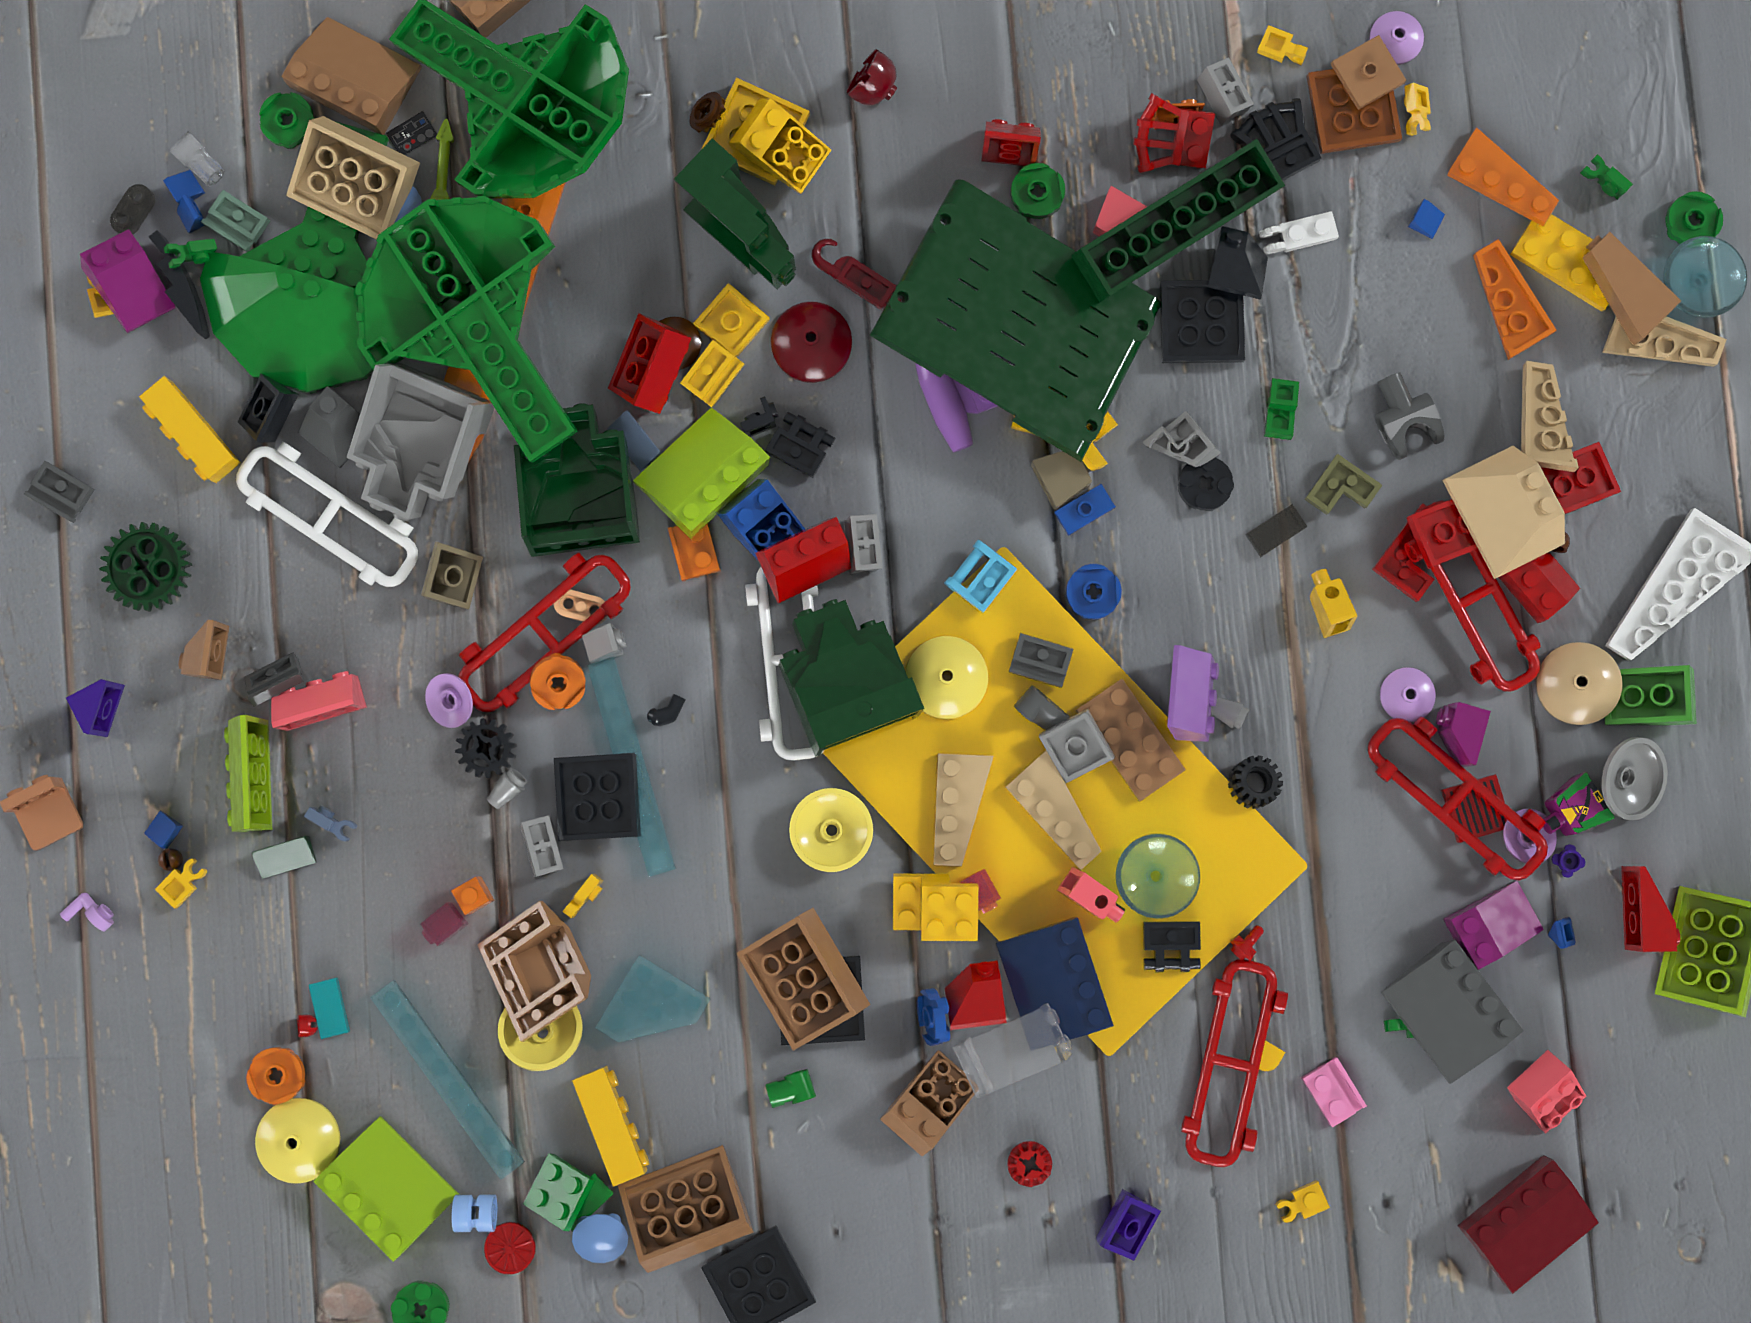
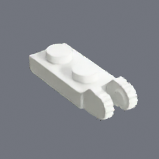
M1332 211L1281 223L1279 226H1272L1259 232L1260 238H1270L1276 235L1281 237L1282 242L1268 244L1263 248L1266 255L1334 241L1339 237Z

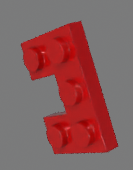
M1424 503L1420 504L1413 514L1425 508L1426 505ZM1407 521L1372 570L1412 600L1418 602L1435 579L1416 566L1405 552V543L1414 539Z

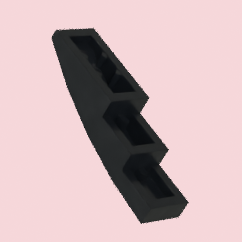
M156 230L149 238L165 257L157 263V266L173 284L165 293L195 331L204 339L210 337L204 309L195 285L183 263L177 268H169L168 263L171 259H177V256L173 253L164 252L163 248L166 244L170 243L166 237Z

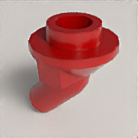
M1259 925L1254 926L1244 939L1238 935L1230 941L1233 945L1230 950L1241 961L1245 958L1251 961L1256 953L1252 946L1264 933L1263 928Z

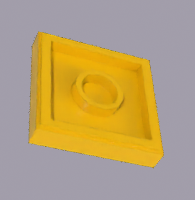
M728 283L695 320L693 325L710 340L716 341L737 358L767 324L770 317Z

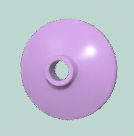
M1401 11L1388 12L1380 16L1370 31V40L1379 35L1396 64H1404L1414 59L1420 52L1424 42V33L1420 23L1410 14ZM1395 31L1402 32L1403 37L1398 38L1395 35Z
M1401 668L1393 671L1385 678L1380 689L1381 704L1386 713L1393 719L1402 718L1409 722H1415L1420 716L1426 717L1435 703L1436 693L1431 679L1425 673L1415 668ZM1408 689L1413 690L1415 694L1413 699L1406 697Z
M444 673L435 676L429 682L426 688L425 700L428 711L433 719L440 725L448 728H456L465 724L471 716L473 701L470 690L464 681L453 674Z
M1528 809L1516 811V813L1522 817ZM1531 809L1542 818L1547 817L1542 812L1535 809ZM1507 820L1503 830L1506 848L1515 859L1527 863L1535 854L1536 845L1529 838L1526 843L1523 839V833ZM1542 828L1539 832L1545 838L1548 846L1545 861L1554 852L1557 837L1556 831L1549 834Z

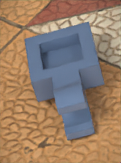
M321 805L319 808L309 807L304 815L308 820L334 833L341 841H349L350 839L343 834L345 826H349L352 829L357 828L356 823L353 821L336 820L333 818L335 813Z

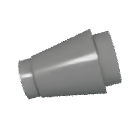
M1219 697L1217 698L1216 706H1211V714L1232 729L1234 727L1241 729L1249 713V709L1245 708L1244 704Z
M513 768L504 771L487 797L488 802L496 809H500L525 790L524 786L527 784V780Z

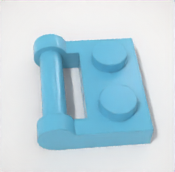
M977 540L973 545V551L955 574L947 578L944 584L984 613L1016 572L1017 568L982 541ZM982 556L987 557L989 561L966 589L962 586V581Z

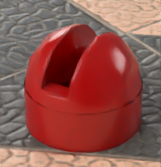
M308 1014L297 1016L299 1038L309 1037L316 1033L318 1027L311 1028V1023L317 1022L314 1016Z

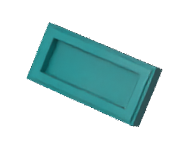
M338 977L309 984L320 1038L324 1039L350 1032Z

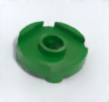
M280 92L271 95L264 101L259 112L261 116L259 124L263 134L275 145L283 146L287 149H292L302 144L309 120L315 119L309 103L302 96L290 92V94H281ZM284 114L286 116L292 114V123L281 125L283 123L281 117Z
M1043 163L1029 164L1023 167L1015 176L1011 185V199L1022 216L1032 219H1043L1053 215L1060 209L1065 196V183L1062 176L1049 168L1050 166ZM1034 185H1039L1040 189H1045L1046 192L1042 193L1041 197H1036L1030 191L1034 190Z
M1698 191L1689 192L1677 198L1669 206L1666 213L1665 223L1668 237L1686 247H1699L1709 243L1719 234L1723 226V212L1714 203L1715 199L1706 193ZM1693 213L1696 214V219L1700 220V223H1697L1695 226L1688 220V217L1692 216Z
M411 1282L398 1292L391 1305L393 1322L446 1323L450 1306L449 1299L445 1291L435 1283ZM416 1303L420 1306L424 1304L427 1306L428 1309L425 1311V1317L414 1313Z

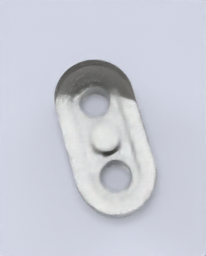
M135 184L129 187L111 214L110 224L112 228L119 234L128 229L132 234H135L155 204L153 192L142 184ZM137 194H142L141 199L139 201H135V196ZM127 216V221L120 224V219Z

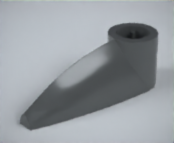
M1033 685L1014 705L1026 719L1045 730L1070 718L1068 714Z

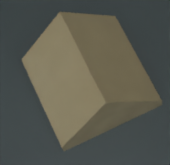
M435 542L421 596L428 600L469 609L483 557Z

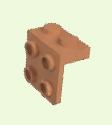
M40 776L32 781V786L23 789V787L14 789L6 794L8 798L0 801L3 812L15 813L33 850H41L83 827V821L62 778Z

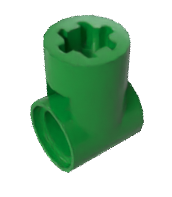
M808 1069L784 1076V1080H776L766 1084L772 1108L785 1105V1103L790 1101L792 1104H796L816 1097Z

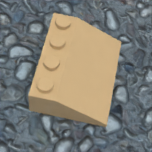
M322 116L308 122L286 196L377 240L381 232L394 224L412 189L420 162Z

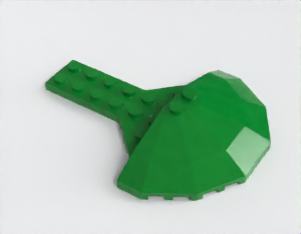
M418 0L389 40L393 45L465 91V99L468 101L469 111L467 113L468 133L471 135L472 147L470 148V159L454 179L460 186L475 196H486L490 199L535 198L588 170L622 124L629 67L615 31L606 16L585 4L571 24L559 28V32L548 35L544 33L522 38V42L511 45L508 42L496 45L429 1Z
M337 122L385 146L388 144L389 139L385 135ZM307 207L303 223L241 256L217 252L209 255L210 260L204 264L200 283L213 334L253 378L258 379L260 374H263L285 387L313 394L325 389L327 386L329 388H336L356 380H366L371 376L370 373L373 372V369L357 344L359 322L356 318L358 296L356 295L355 287L358 281H361L367 268V259L357 242L360 231Z
M486 196L474 198L456 197L443 200L427 199L381 232L377 237L376 241L378 243L371 258L369 257L366 262L367 268L364 275L355 287V292L358 296L356 318L359 322L357 344L373 371L376 364L397 363L405 358L470 370L529 462L532 463L578 432L518 340L531 270L555 247L540 222Z

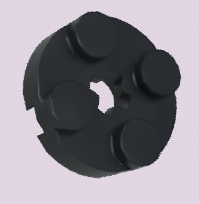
M1216 457L1198 467L1186 464L1181 470L1178 479V492L1182 500L1193 509L1212 511L1221 507L1229 499L1234 488L1233 476L1229 467ZM1201 477L1212 480L1210 484L1211 490L1199 487Z

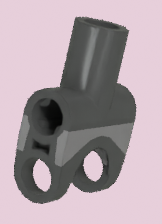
M1400 372L1377 382L1389 408L1375 414L1376 424L1384 442L1398 460L1407 457L1405 434L1408 428L1421 429L1427 436L1429 435L1434 444L1444 441L1442 422L1437 408L1428 393L1412 398Z

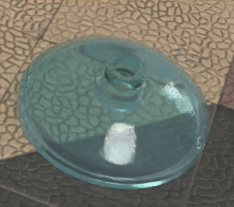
M1699 236L1684 241L1672 251L1664 267L1663 280L1664 284L1681 300L1677 305L1680 310L1695 317L1711 318L1726 313L1740 301L1747 285V270L1744 260L1732 245L1716 237ZM1695 278H1699L1702 281L1701 286L1695 283Z
M1165 834L1145 835L1130 843L1120 855L1115 872L1116 886L1123 901L1133 911L1145 917L1168 918L1182 912L1195 898L1200 884L1198 861L1191 849L1175 837ZM1155 870L1160 873L1158 881H1153L1150 877L1151 873Z

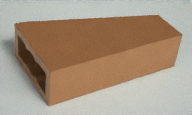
M1611 232L1603 238L1597 235L1586 246L1589 252L1583 257L1584 262L1629 340L1634 345L1637 344L1681 300Z

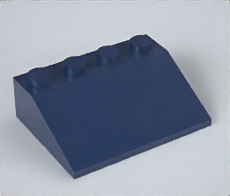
M1077 917L996 943L1031 1050L1082 1037L1114 1026Z

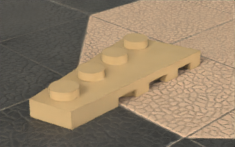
M1615 316L1602 353L1714 367L1719 362L1727 339L1666 316L1643 340L1634 345Z
M1526 361L1523 365L1521 451L1539 463L1540 467L1575 472L1579 467L1577 459L1573 457L1571 449L1573 442L1571 436H1568L1565 425L1567 421L1565 410L1562 411L1559 401L1561 394L1554 366L1552 364Z
M1047 750L1005 787L1080 870L1101 852L1098 843Z
M938 754L934 865L962 866L994 756Z

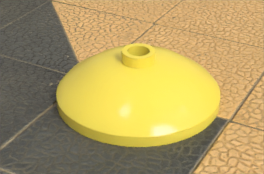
M941 636L924 642L914 651L906 668V675L908 679L912 677L925 708L923 712L936 718L953 719L969 713L980 703L988 685V670L984 658L972 644L958 637ZM944 671L952 673L953 678L950 681H945L942 678Z
M837 788L821 789L806 796L795 808L790 821V840L797 855L810 867L825 872L843 871L857 864L867 853L872 842L873 823L865 804L852 793ZM829 825H834L837 828V833L833 836L828 835L826 832Z
M576 1006L526 1041L521 1042L508 1012L504 1008L498 1023L500 1046L505 1055L514 1064L523 1069L531 1071L553 1069L566 1062L576 1051L583 1031L581 1014ZM542 1030H547L548 1035L540 1038L539 1033Z
M292 1098L287 1102L276 1104L263 1116L258 1125L255 1137L257 1156L265 1170L278 1180L287 1183L312 1181L338 1155L340 1148L338 1124L326 1107L311 1099ZM290 1138H294L297 1141L295 1148L290 1147Z

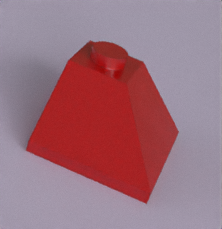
M998 960L969 964L944 988L945 997L949 1005L950 1030L1007 1023Z

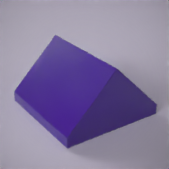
M100 679L66 697L83 733L108 737L125 685Z
M1122 1189L1096 1240L1101 1247L1134 1261L1161 1211Z

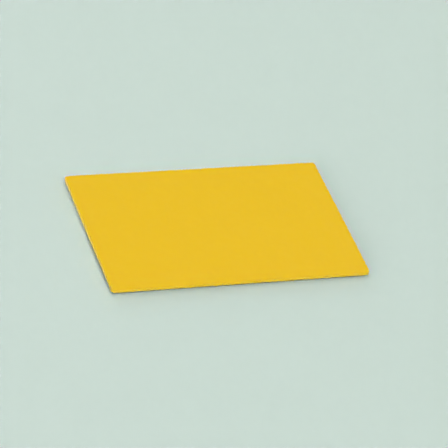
M1001 547L996 553L1016 567L1017 570L984 613L959 594L953 592L895 646L906 672L908 661L914 651L930 639L941 636H953L972 644L984 658L988 670V685L980 703L969 713L953 719L936 718L922 711L918 718L912 719V717L826 749L823 754L936 874H949L950 883H978V919L999 942L1073 917L1078 918L1114 1025L1087 1036L1105 1055L1111 1056L1307 869V863L1256 809H1253V806L1246 808L1244 807V802L1241 804L1236 802L1239 797L1237 795L1232 797L1230 794L1234 791L1233 788H1228V783L1230 782L1191 741L1175 740L1167 727L1168 717L1022 563L1006 547ZM989 559L961 585L967 589ZM1020 633L1073 649L1062 688L1009 673ZM944 671L942 678L945 681H950L953 675L950 671ZM1120 679H1123L1186 770L1140 802L1111 761L1065 783L1101 849V852L1080 870L1005 788L1046 751L1039 738V734L1045 731V729L1026 719L1014 705L1033 685L1072 717L1078 714L1076 711L1078 708ZM938 754L994 756L962 866L934 865ZM1072 867L1085 872L1118 896L1116 903L1125 908V912L1118 922L1115 923L1107 916L1103 920L1094 916L1057 891ZM1200 921L1201 950H1190V958H1200V969H1190L1189 972H1180V969L1164 970V972L1144 970L1143 959L1154 958L1155 951L1143 950V922ZM1164 950V958L1180 957V950Z

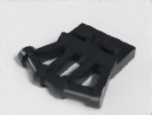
M1294 98L1292 102L1275 104L1270 102L1266 104L1265 109L1249 113V117L1240 128L1234 129L1230 134L1236 143L1246 146L1253 141L1247 135L1253 128H1256L1267 147L1264 151L1282 181L1321 160L1319 152L1304 127L1300 98ZM1293 113L1296 129L1294 134L1289 130L1281 114ZM1269 118L1273 120L1283 138L1276 143L1263 122Z

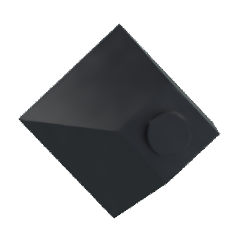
M1225 226L1221 227L1213 251L1207 287L1261 300L1268 257L1249 232Z

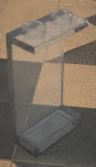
M1048 1003L1031 1013L972 1039L971 1037L966 1038L953 1047L977 1099L1060 1064L1072 1055L1071 1042L1065 1034H1062L1059 1027V1017L1056 1011L1050 1008Z

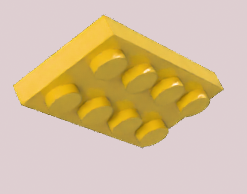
M1552 214L1544 227L1531 220L1509 255L1601 312L1608 306L1609 303L1583 260V257L1589 252L1586 246L1593 239Z

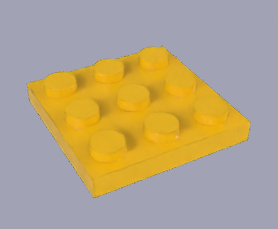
M736 77L725 100L724 107L726 110L720 116L722 120H718L716 127L711 128L703 147L713 138L737 160L740 170L775 186L778 181L777 178L751 162L729 142L759 99H773L803 126L807 122L810 111Z

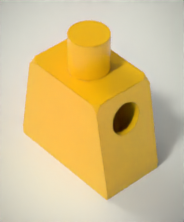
M1321 569L1312 573L1311 577L1315 587L1310 594V601L1323 637L1327 638L1350 630L1357 618V613L1340 578L1331 580L1327 569Z

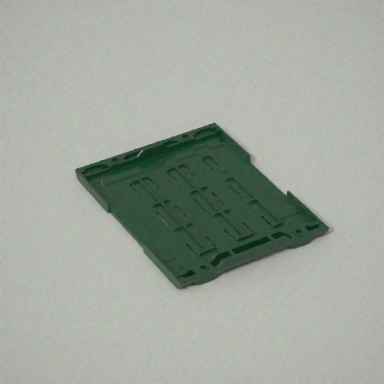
M957 179L947 193L870 336L940 378L943 374L949 376L1014 415L1015 417L1012 421L1082 462L1089 446L1097 437L1104 423V417L1143 340L1147 338L1154 325L1155 316L1161 303L1156 297L1133 283L1099 302L1071 256L1076 252L1075 250L1027 222L1026 217L969 182Z

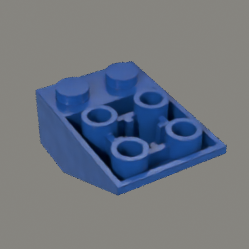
M757 479L717 513L731 533L756 559V552L805 530L804 526L767 479Z

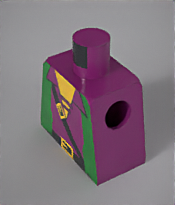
M1584 772L1572 776L1545 801V806L1550 815L1543 818L1546 822L1543 828L1549 834L1560 829L1563 835L1568 836L1610 821L1615 816L1607 807L1588 773Z

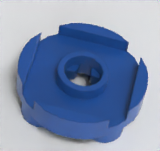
M1100 564L1082 566L1072 574L1066 586V599L1072 611L1076 615L1090 620L1101 619L1112 613L1118 605L1122 594L1121 584L1117 576L1108 570L1107 567ZM1092 584L1095 585L1096 589H1101V594L1097 595L1096 599H1091V596L1086 594V590H1089Z
M934 988L921 990L920 993L923 996H918L917 1016L919 1026H925L927 1034L922 1035L926 1044L933 1046L949 1041L950 1030L946 1024L945 1014L949 1013V1005L946 997L940 998L939 993Z

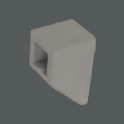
M611 623L582 635L589 662L592 664L623 656V648L627 647L623 632H620V629L615 628Z

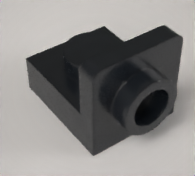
M765 396L760 398L765 413L761 415L759 412L752 413L744 418L745 421L740 423L743 432L749 437L776 427L774 419L779 417L774 403H768Z

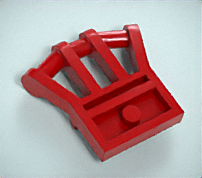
M1151 93L1148 98L1150 102L1142 116L1137 118L1136 126H1139L1137 137L1134 138L1133 145L1136 146L1139 164L1137 165L1138 172H1147L1170 164L1206 168L1215 113L1178 108ZM1159 106L1178 116L1177 122L1153 120L1152 118ZM1149 129L1174 130V140L1149 139ZM1147 147L1170 149L1172 152L1170 156L1150 161Z

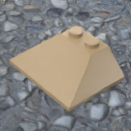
M1511 446L1442 480L1494 579L1565 544V513L1539 463L1515 446Z

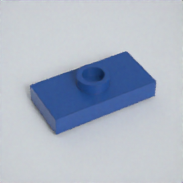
M1100 484L1056 510L1054 514L1069 536L1115 509L1116 506L1103 485Z

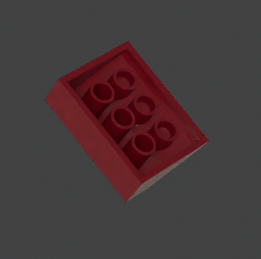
M1543 1155L1457 1226L1513 1294L1599 1222L1557 1163Z

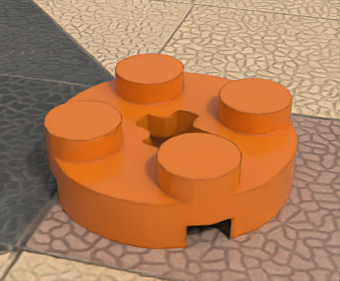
M559 653L551 654L549 657L539 661L531 672L530 687L532 695L541 706L549 710L571 708L581 700L585 693L586 680L583 669L571 657L563 656ZM554 677L564 678V686L562 688L560 686L552 687V679Z
M272 1047L261 1051L253 1058V1062L250 1064L246 1075L247 1085L253 1096L273 1105L291 1100L305 1084L304 1065L299 1056L290 1048ZM272 1068L282 1072L283 1076L280 1077V1083H277L276 1080H270L269 1075L273 1073Z

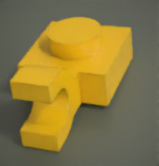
M1268 25L1257 53L1281 63L1284 57L1287 56L1294 63L1302 65L1308 47L1292 43L1293 34Z
M1416 83L1405 85L1404 105L1407 112L1412 115L1406 123V134L1410 136L1417 135L1416 127L1418 124H1420V130H1431L1430 122L1427 119V115L1431 114L1428 87Z

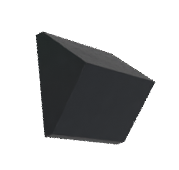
M260 374L239 417L238 423L255 441L260 443L276 442L299 394Z

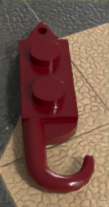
M822 239L814 245L811 257L813 263L820 270L878 309L882 310L885 308L896 288L895 284L852 256L841 257L833 265L823 259L820 252L824 246H837V242L832 239Z

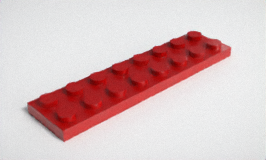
M1600 442L1572 452L1574 459H1577L1579 467L1575 472L1541 467L1565 514L1621 492ZM1452 499L1406 518L1428 569L1478 549Z

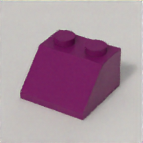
M1455 702L1444 705V708L1439 710L1436 718V724L1439 725L1437 732L1455 761L1462 767L1477 765L1491 711Z

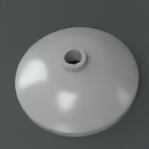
M1642 737L1626 739L1616 746L1606 760L1601 778L1602 793L1609 810L1619 818L1626 820L1642 819L1657 807L1663 797L1668 776L1667 762L1661 748L1655 742Z

